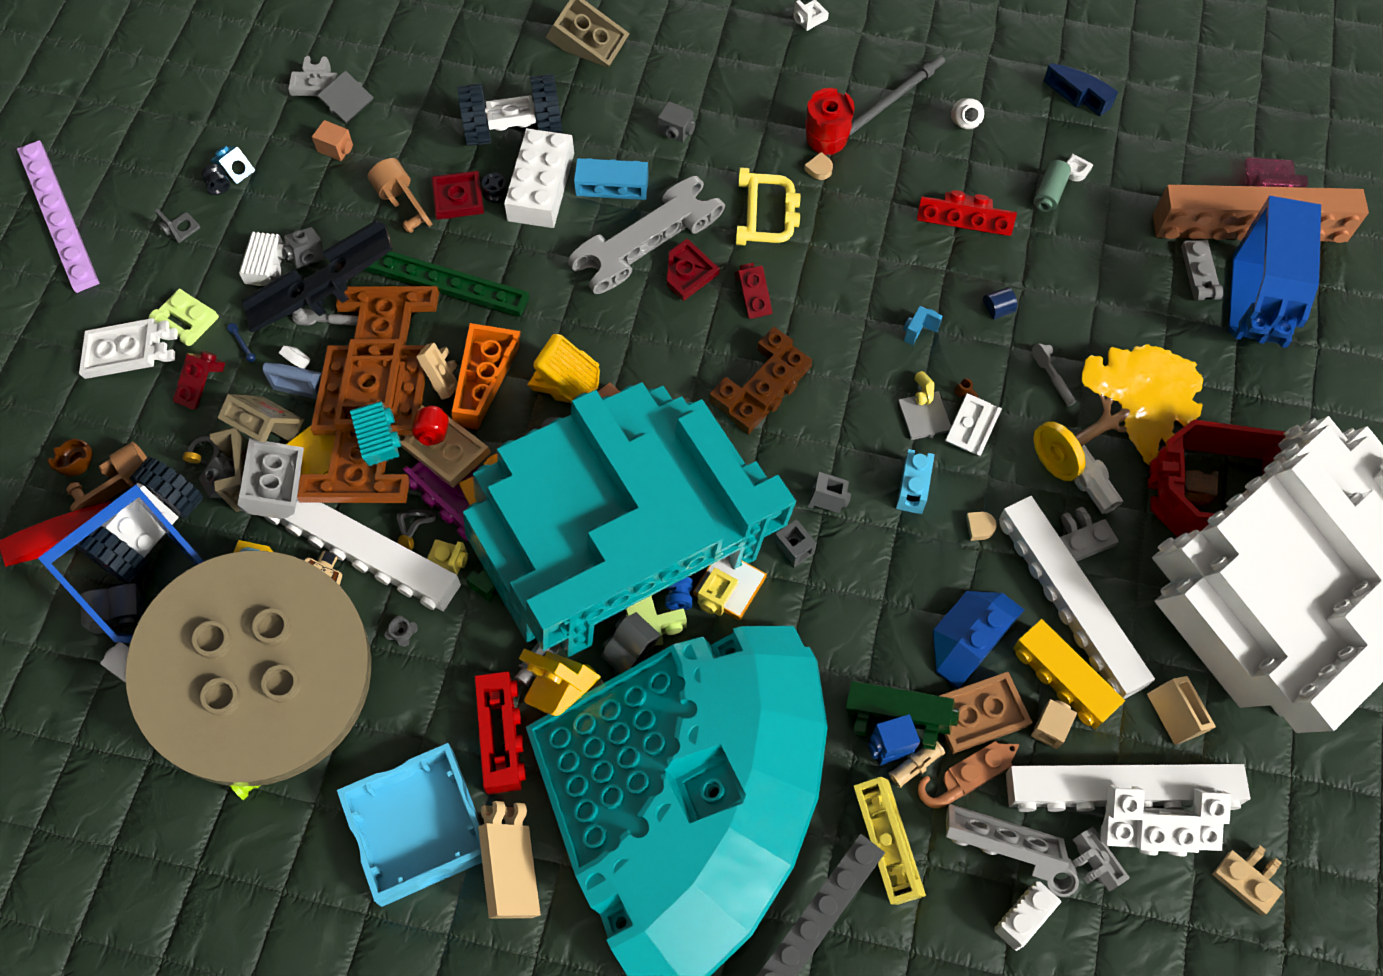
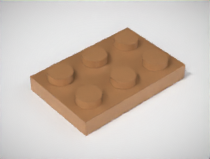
M1009 672L940 695L953 698L955 709L960 710L957 727L952 726L950 735L944 734L952 754L1032 725L1030 716Z

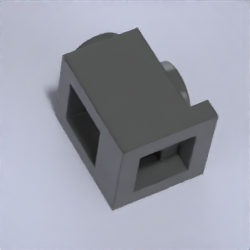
M819 472L811 488L808 508L813 509L814 506L840 513L842 507L847 508L851 498V493L847 492L849 481Z
M797 519L776 531L774 543L789 559L793 568L813 555L817 544ZM790 542H795L796 545L792 546Z

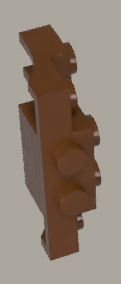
M774 326L758 342L757 351L769 360L742 388L725 377L709 394V402L723 411L738 428L748 435L770 411L775 412L782 402L781 399L786 394H792L797 387V382L812 366L813 359L794 347L793 340Z

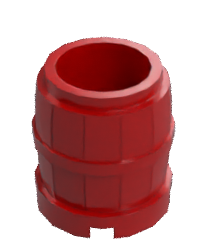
M823 88L816 91L807 104V118L805 121L806 140L812 150L817 153L822 152L824 155H832L842 150L847 143L852 129L851 121L855 110L854 101L846 92L844 95L838 93L836 88Z

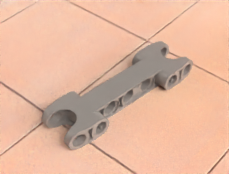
M698 176L689 177L666 191L662 198L664 205L611 239L606 240L602 235H596L583 243L571 254L568 264L574 271L591 267L599 270L591 279L589 288L595 294L604 293L616 287L630 276L632 272L630 264L682 230L688 228L695 234L708 227L722 214L725 204L719 198L708 201L697 200L695 197L702 190L704 183Z

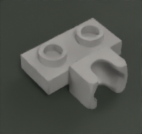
M309 56L304 58L302 67L304 72H292L288 88L290 95L317 96L338 77L337 73H331L327 57H322L320 63L316 65L310 63L311 59Z

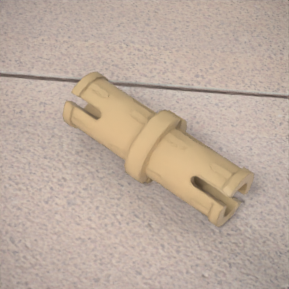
M938 741L935 750L921 748L916 753L907 755L908 759L893 771H890L889 776L895 785L901 788L918 773L923 774L926 772V767L941 755H944L945 751Z

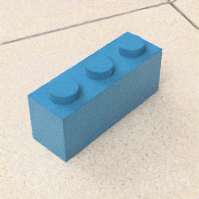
M577 158L574 180L576 196L646 200L649 178L648 162Z

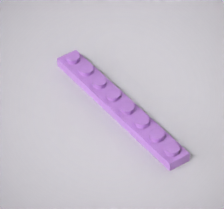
M39 140L18 148V153L72 288L78 293L100 284L43 144Z

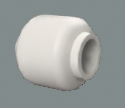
M962 98L953 105L951 118L956 126L963 129H973L982 122L984 109L978 100Z

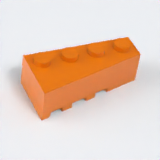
M470 323L452 409V420L463 428L479 429L520 347V331Z

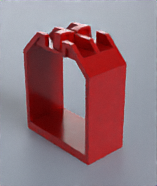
M1201 420L1191 421L1166 441V446L1159 450L1158 456L1149 463V475L1151 476L1148 478V488L1158 490L1159 496H1151L1150 510L1177 538L1184 533L1189 534L1194 530L1201 532L1209 525L1207 520L1215 513L1200 512L1185 497L1184 449L1262 459V472L1264 475V468L1274 462V456L1282 451L1278 444L1286 438L1284 436L1286 431Z

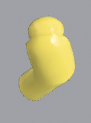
M920 371L915 375V381L921 386L922 392L916 393L915 396L917 398L915 400L920 406L924 404L929 405L934 397V382L925 372Z

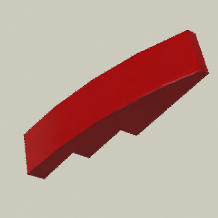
M111 502L82 508L51 518L0 540V553L5 567L38 559L111 504Z

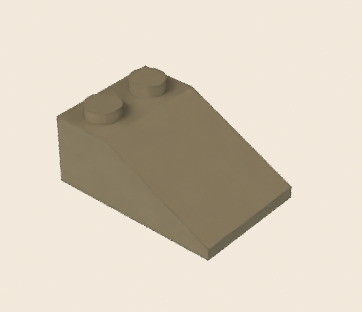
M569 0L546 38L563 51L608 68L630 33L587 1Z

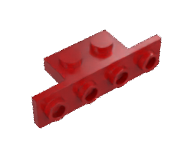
M955 190L945 192L944 200L921 196L917 220L1011 236L1017 212L993 208V199H989L988 196L981 194L970 196Z

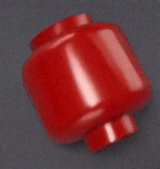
M437 406L421 408L415 415L412 435L423 445L439 444L446 437L449 418Z

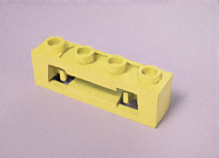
M878 777L854 785L870 840L885 852L878 862V866L890 904L899 905L926 896L889 780Z

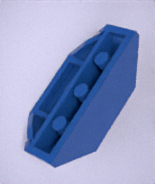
M966 591L933 630L936 673L956 689H959L1021 616L1024 609L1004 593Z

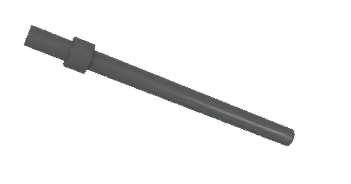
M940 55L932 62L925 63L914 76L852 122L849 136L923 79L927 80L935 73V70L945 63V58Z

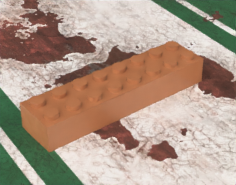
M1167 185L1153 213L1156 238L1242 240L1270 195L1321 204L1320 241L1342 243L1349 241L1369 214L1364 189Z

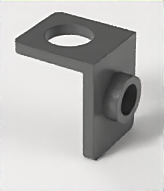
M158 208L154 210L161 221L158 223L160 229L165 235L168 236L170 234L178 243L201 228L187 212L170 222ZM182 222L191 223L190 228L186 231H179L178 225Z

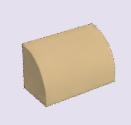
M1188 676L1174 678L1147 693L1174 745L1193 739L1216 727Z

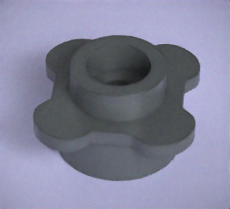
M399 615L394 617L389 624L388 629L385 631V637L387 640H394L398 642L399 646L405 647L409 645V639L413 633L417 632L418 626L415 622L409 623L407 619ZM400 629H403L404 632H403V633H399V630H400Z

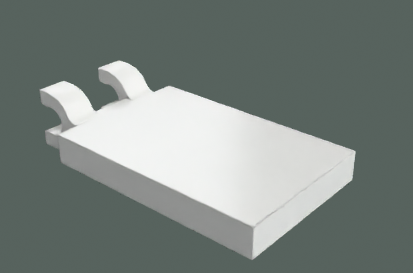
M153 318L87 330L84 335L79 375L87 379L153 367L154 360L164 362L175 361V351L173 349L167 350V344L165 342L160 343V338L164 340L177 339L178 330L176 328L169 329V322L167 320L158 323Z

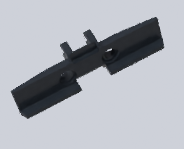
M378 220L371 222L323 251V255L330 261V264L313 275L302 277L293 269L244 298L242 304L246 311L249 331L253 333L292 314L307 304L318 316H322L326 313V310L321 306L324 304L323 298L332 293L341 303L349 300L347 294L344 293L348 289L346 281L365 270L393 249L387 226Z

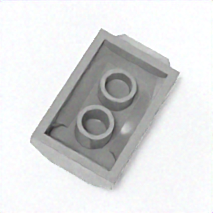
M249 438L238 498L239 508L248 514L277 519H285L293 515L296 508L304 448L269 441L259 442L256 439Z

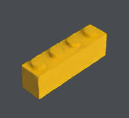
M1042 619L1026 632L1013 647L1019 660L1024 664H1029L1036 671L1040 681L1044 684H1049L1057 692L1058 698L1070 705L1078 713L1079 719L1094 730L1125 702Z

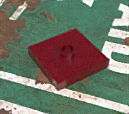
M479 171L432 177L437 220L484 214Z

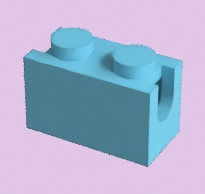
M908 449L903 466L896 509L922 514L927 502L935 454L928 453L927 457L924 454L914 455L915 450ZM907 495L919 497V501H909L906 499Z

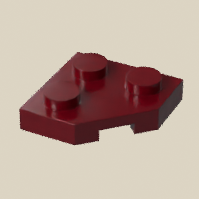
M688 239L669 251L667 286L682 301H685L720 274V268Z

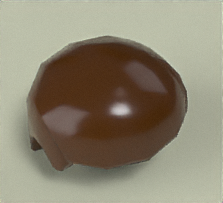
M74 438L65 441L59 447H55L53 449L54 458L47 459L51 469L61 475L73 477L83 474L89 468L93 452L85 441Z

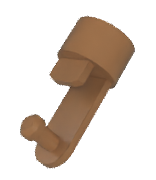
M388 158L382 160L369 171L367 178L381 199H390L393 205L397 207L400 204L395 197L405 192L419 212L410 220L403 222L402 226L408 233H412L414 228L424 221L429 227L433 225L408 188L411 181L410 177L397 159Z
M132 441L111 454L109 456L110 459L99 466L102 474L113 478L85 495L82 491V485L78 482L70 483L67 486L66 491L75 500L70 507L72 512L102 504L128 487L135 486L130 480V476L147 458L136 443Z

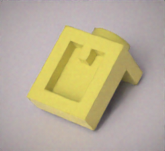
M435 539L427 559L458 575L460 568H464L467 563L468 553L463 542L458 541L456 545Z
M714 567L698 592V604L701 609L709 614L715 613L721 616L724 612L725 604L738 585V580Z

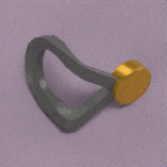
M199 437L191 443L188 452H184L182 459L186 461V465L199 463L208 466V461L201 459V455L194 453L195 448L202 442L211 443L214 447L211 460L214 457H220L221 450L210 437Z
M421 509L398 513L397 521L402 533L398 538V544L412 550L414 548L412 536L418 525L435 521L436 513ZM411 516L429 517L416 520L407 531L404 518Z

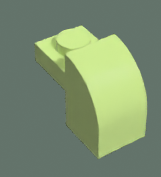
M652 596L625 609L627 616L637 612L660 633V637L655 645H663L662 634L674 635L680 633L683 628H687L684 608L657 615Z

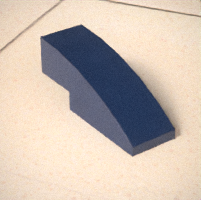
M1054 63L1048 65L1043 80L1076 108L1083 103L1099 117L1112 108L1118 91L1094 76Z

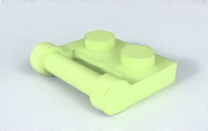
M179 288L159 309H155L150 313L149 319L153 318L158 323L167 320L169 322V329L176 328L178 330L177 337L180 338V341L190 346L219 316L214 310ZM173 315L190 326L191 329H183L168 319V317Z

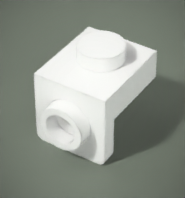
M800 0L795 2L794 19L806 31L828 20L829 13L816 0L806 5Z

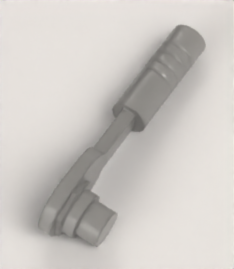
M300 308L293 312L292 319L298 325L326 322L357 326L358 316L323 314L318 316L312 309Z
M1041 343L1035 344L1032 348L1034 359L1041 368L1046 369L1052 383L1066 405H1073L1076 403L1074 396L1051 364L1050 354L1053 353L1052 346Z

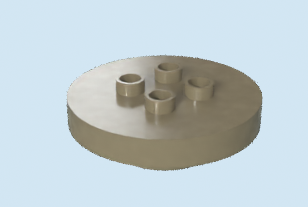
M243 551L212 558L185 571L169 583L151 602L142 615L130 642L126 661V691L131 711L141 732L148 742L172 764L196 777L222 785L246 787L272 784L289 779L313 767L328 756L350 732L361 713L369 690L371 678L370 644L363 622L348 595L329 575L304 560L277 552Z

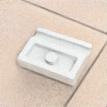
M967 393L945 442L981 456L1002 408L991 405Z

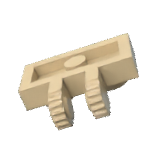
M435 342L427 344L416 357L420 367L429 377L432 387L443 400L451 397L457 389L458 382L452 373L456 369L457 364L454 360L446 362L445 358L449 354L448 348L438 349Z
M1261 845L1257 846L1246 861L1232 850L1228 852L1212 875L1261 916L1266 915L1283 893V891L1269 881L1280 867L1281 862L1274 858L1268 862L1266 868L1260 873L1253 866L1263 857L1266 849Z

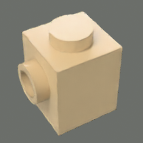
M1050 699L1044 706L1031 737L1058 749L1064 743L1077 712L1071 710V707L1062 701Z

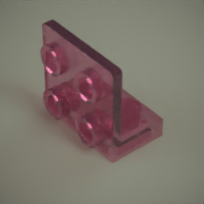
M1247 158L1245 161L1248 186L1306 188L1308 185L1307 176L1295 175L1294 162L1292 160Z

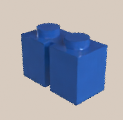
M910 714L876 725L868 743L871 757L877 759L879 766L905 759L907 755L914 753L918 747L920 739Z

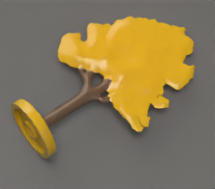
M1145 344L1142 347L1136 346L1131 352L1128 349L1121 350L1111 347L1108 351L1107 366L1103 365V358L1101 356H1089L1085 360V366L1082 371V383L1094 393L1100 395L1104 407L1103 415L1097 422L1075 436L1065 426L1056 422H1046L1039 426L1034 432L1033 441L1040 461L1055 477L1063 481H1072L1080 476L1085 469L1086 462L1082 446L1105 431L1115 429L1118 432H1127L1129 434V439L1143 456L1144 462L1149 465L1158 456L1157 453L1161 439L1166 443L1174 435L1172 431L1175 420L1185 427L1201 415L1202 403H1196L1192 400L1195 393L1201 391L1203 377L1195 368L1197 366L1196 362H1191L1179 355L1172 354L1170 350H1164L1161 347L1150 346L1149 344ZM1113 401H1118L1122 409L1111 416V404ZM1122 421H1124V422L1126 423V424L1123 425V426H1120V425H1119V423L1122 422Z

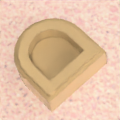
M821 152L805 164L804 170L813 178L824 180L831 176L833 163Z
M987 512L967 513L966 519L971 541L985 540L993 535L996 529V520L991 514Z

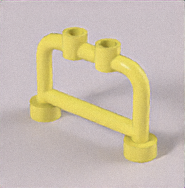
M740 168L738 187H748L747 226H737L736 245L745 246L746 241L782 243L789 240L793 235L794 227H799L800 213L795 212V208L800 206V193H795L792 181L785 176L749 173V168ZM758 183L782 185L786 189L785 229L782 233L756 232Z

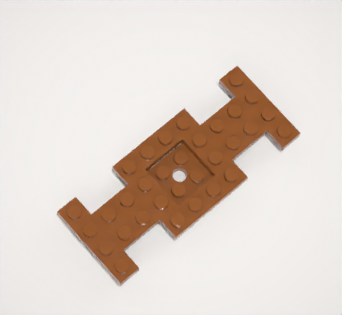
M437 286L347 287L348 289L344 293L347 294L349 300L341 303L337 299L336 307L338 312H359L354 339H350L349 345H328L311 425L313 435H335L328 474H301L297 499L300 503H406L410 482L408 474H384L386 461L368 466L361 456L350 410L382 401L386 408L390 407L395 419V423H391L393 432L397 431L398 435L413 436L412 426L417 411L421 409L426 380V372L420 367L416 356L426 345H406L411 313L436 312L439 290ZM367 381H375L370 387L363 386Z

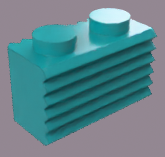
M382 401L350 410L361 456L368 466L399 457L397 448L402 445L397 431L393 432L391 423H395V419L390 407L386 408Z

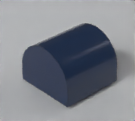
M1009 287L984 295L982 300L993 320L1014 313L1017 309L1016 296Z

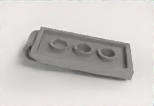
M952 804L948 805L946 812V837L950 838L952 842L962 846L969 844L979 847L983 852L990 855L998 853L1034 864L1032 876L1047 880L1050 891L1057 896L1067 897L1074 894L1078 889L1079 881L1076 868L1072 860L1068 858L1063 838ZM1058 873H1067L1068 877H1066L1065 879H1057L1055 878V875Z

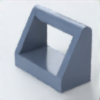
M280 363L264 364L263 372L273 390L317 399L322 373Z

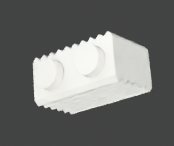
M251 232L239 271L244 284L266 286L280 277V263L282 259H285L283 246H286L283 244L280 235Z
M1035 882L1028 887V890L1017 900V903L1009 909V912L998 922L994 930L1008 945L1017 951L1025 946L1061 901L1044 884Z

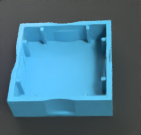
M449 743L411 758L395 769L373 774L337 790L349 828L359 845L361 863L374 902L381 907L482 863L478 826L481 823L454 751Z

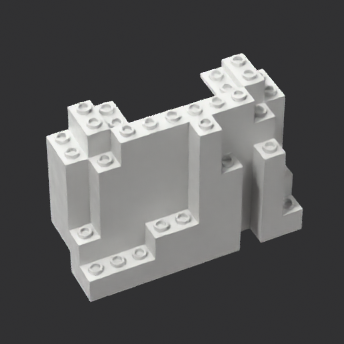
M1327 416L1320 420L1312 418L1301 427L1295 425L1284 433L1286 438L1278 444L1282 451L1274 456V462L1264 468L1265 474L1262 477H1256L1245 486L1247 490L1243 494L1240 493L1232 497L1226 503L1228 507L1224 511L1221 510L1212 515L1207 520L1209 525L1201 532L1194 530L1189 534H1182L1175 540L1172 538L1165 540L1158 546L1160 551L1152 557L1171 581L1160 590L1162 595L1154 602L1240 708L1270 705L1279 717L1285 718L1296 733L1335 731L1383 682V445L1368 426L1358 430L1351 428L1342 433L1332 419Z

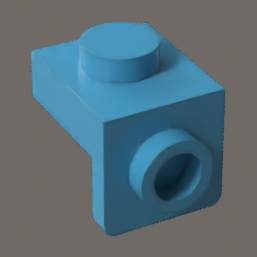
M920 306L913 318L909 317L903 328V331H906L904 342L914 345L923 327L937 332L942 315L932 309Z

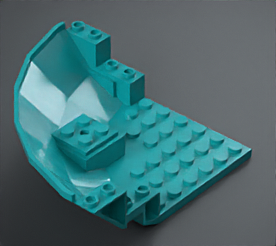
M741 626L733 628L734 633L712 645L704 637L673 644L585 693L561 715L553 716L548 714L526 726L575 876L590 907L600 914L608 936L607 942L627 976H711L753 935L794 868L819 798L828 729L818 661L811 648L804 647L794 626ZM718 788V795L714 798H711L710 792L713 789ZM626 920V926L620 929V923Z

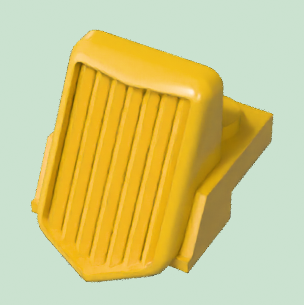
M553 334L534 361L533 365L536 371L528 386L532 391L551 394L556 401L572 403V400L578 395L590 393L598 389L599 364L562 335Z
M524 649L519 657L521 661L528 665L526 670L537 676L525 697V703L553 716L561 715L593 687L601 677L591 666L578 663L550 651H547L545 656Z

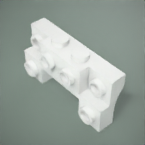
M1108 785L1107 808L1101 826L1100 841L1105 845L1137 847L1140 849V853L1147 855H1158V851H1168L1169 854L1174 856H1187V852L1199 853V850L1222 851L1223 824H1229L1230 793L1223 790H1217V793L1194 789L1193 812L1183 809L1144 808V789L1138 786H1131L1130 789Z

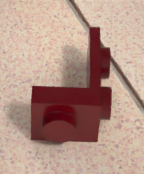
M754 262L740 265V270L734 272L736 282L740 281L748 318L753 319L771 315L772 307L763 265L755 267Z
M201 351V354L187 353L173 401L192 410L197 409L208 373L223 372L225 362L216 359L217 355L208 351Z

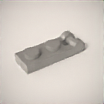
M1208 240L1184 241L1181 249L1194 300H1204L1210 297L1212 300L1222 299L1223 288L1219 285Z

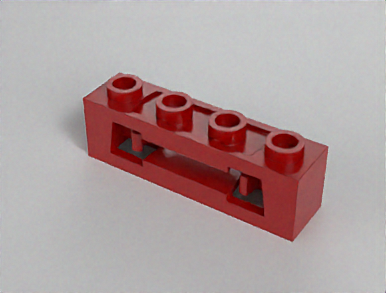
M509 672L475 676L484 789L488 795L522 790L521 781L526 780L525 764L519 761V752H524L522 735H517L516 725L521 724L520 709L514 706V697L519 696L517 680H512ZM487 697H490L489 702L492 710L502 709L505 751L510 758V767L508 768L505 756L496 757L493 715L488 707ZM501 697H504L505 705H502ZM492 760H494V761H495V764H496V771H494V772H493V761H492Z

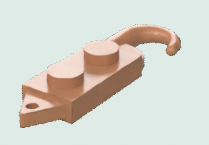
M995 741L949 768L944 774V784L947 792L936 798L927 795L925 787L930 781V777L925 776L918 785L920 800L930 808H941L965 796L1013 766L1011 762L1019 744H998Z

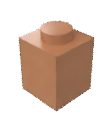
M325 120L312 136L317 152L342 161L345 155L350 153L353 146L348 129Z

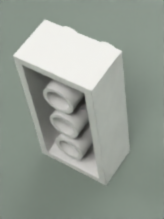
M526 128L504 203L508 221L554 228L574 156L572 135Z

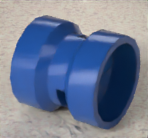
M686 577L666 588L669 592L665 597V607L671 610L683 608L688 610L692 608V597L690 596V591L693 589L692 578Z

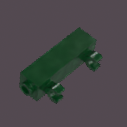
M856 681L851 682L846 705L849 717L856 718L854 726L855 735L865 738L868 736L870 720L883 723L910 714L915 729L925 730L923 748L929 750L936 749L938 733L950 735L952 726L957 727L960 712L959 709H955L953 698Z

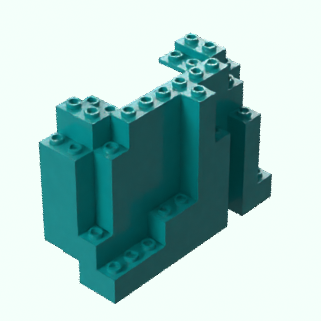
M643 382L635 386L629 385L620 393L611 397L605 396L601 398L597 390L590 393H582L572 400L571 415L565 418H557L541 429H533L524 437L515 441L509 440L503 443L500 448H497L498 462L492 465H483L473 473L474 494L477 502L471 504L463 511L465 535L525 641L529 642L536 638L543 651L559 643L568 658L591 646L594 625L729 555V563L734 570L743 565L742 561L748 564L755 561L764 537L787 526L796 500L779 475L769 479L756 461L749 465L745 464L702 399L695 403H686L682 396L673 400L664 386L647 390Z

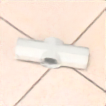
M1083 445L1082 449L1086 465L1084 472L1074 479V482L1081 491H1087L1102 514H1107L1120 506L1123 500L1109 481V473L1104 463L1100 460H1095L1086 446Z

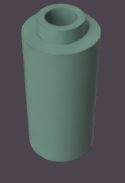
M1053 160L1049 163L1034 198V204L1039 210L1050 212L1057 208L1071 173V167L1068 163L1061 160Z

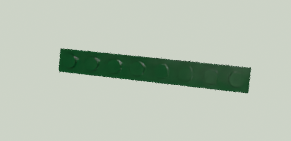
M392 251L364 270L414 286H437L441 294L521 317L530 298L527 291Z

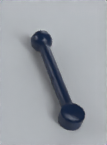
M230 323L227 326L228 332L235 336L246 354V360L254 362L256 359L255 354L249 351L238 333L237 325Z

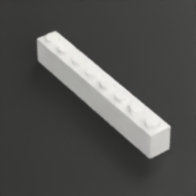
M1029 496L1005 508L999 518L1002 531L1005 534H1009L1014 542L1016 552L1021 557L1023 556L1028 563L1031 575L1039 580L1043 586L1045 596L1049 601H1053L1059 610L1060 619L1074 633L1077 645L1084 648L1088 654L1092 668L1099 672L1103 679L1123 699L1147 688L1155 678L1033 497Z
M297 499L295 512L290 517L277 519L264 516L267 521L274 525L280 523L286 526L285 529L296 537L302 535L308 538L307 541L318 549L325 547L336 555L338 560L343 561L347 559L351 561L352 566L360 572L366 573L369 571L375 574L374 577L384 585L391 583L397 586V590L409 598L413 595L421 599L420 603L431 610H434L436 607L444 612L461 586L456 574L323 503H300Z
M1244 764L1011 766L1005 773L1009 807H1018L1020 812L1035 811L1036 807H1047L1048 811L1051 812L1066 810L1065 807H1076L1077 811L1095 810V807L1107 808L1108 785L1130 789L1131 786H1138L1144 789V808L1164 806V809H1182V806H1193L1194 789L1217 793V790H1223L1230 793V810L1240 809L1243 803L1250 800Z

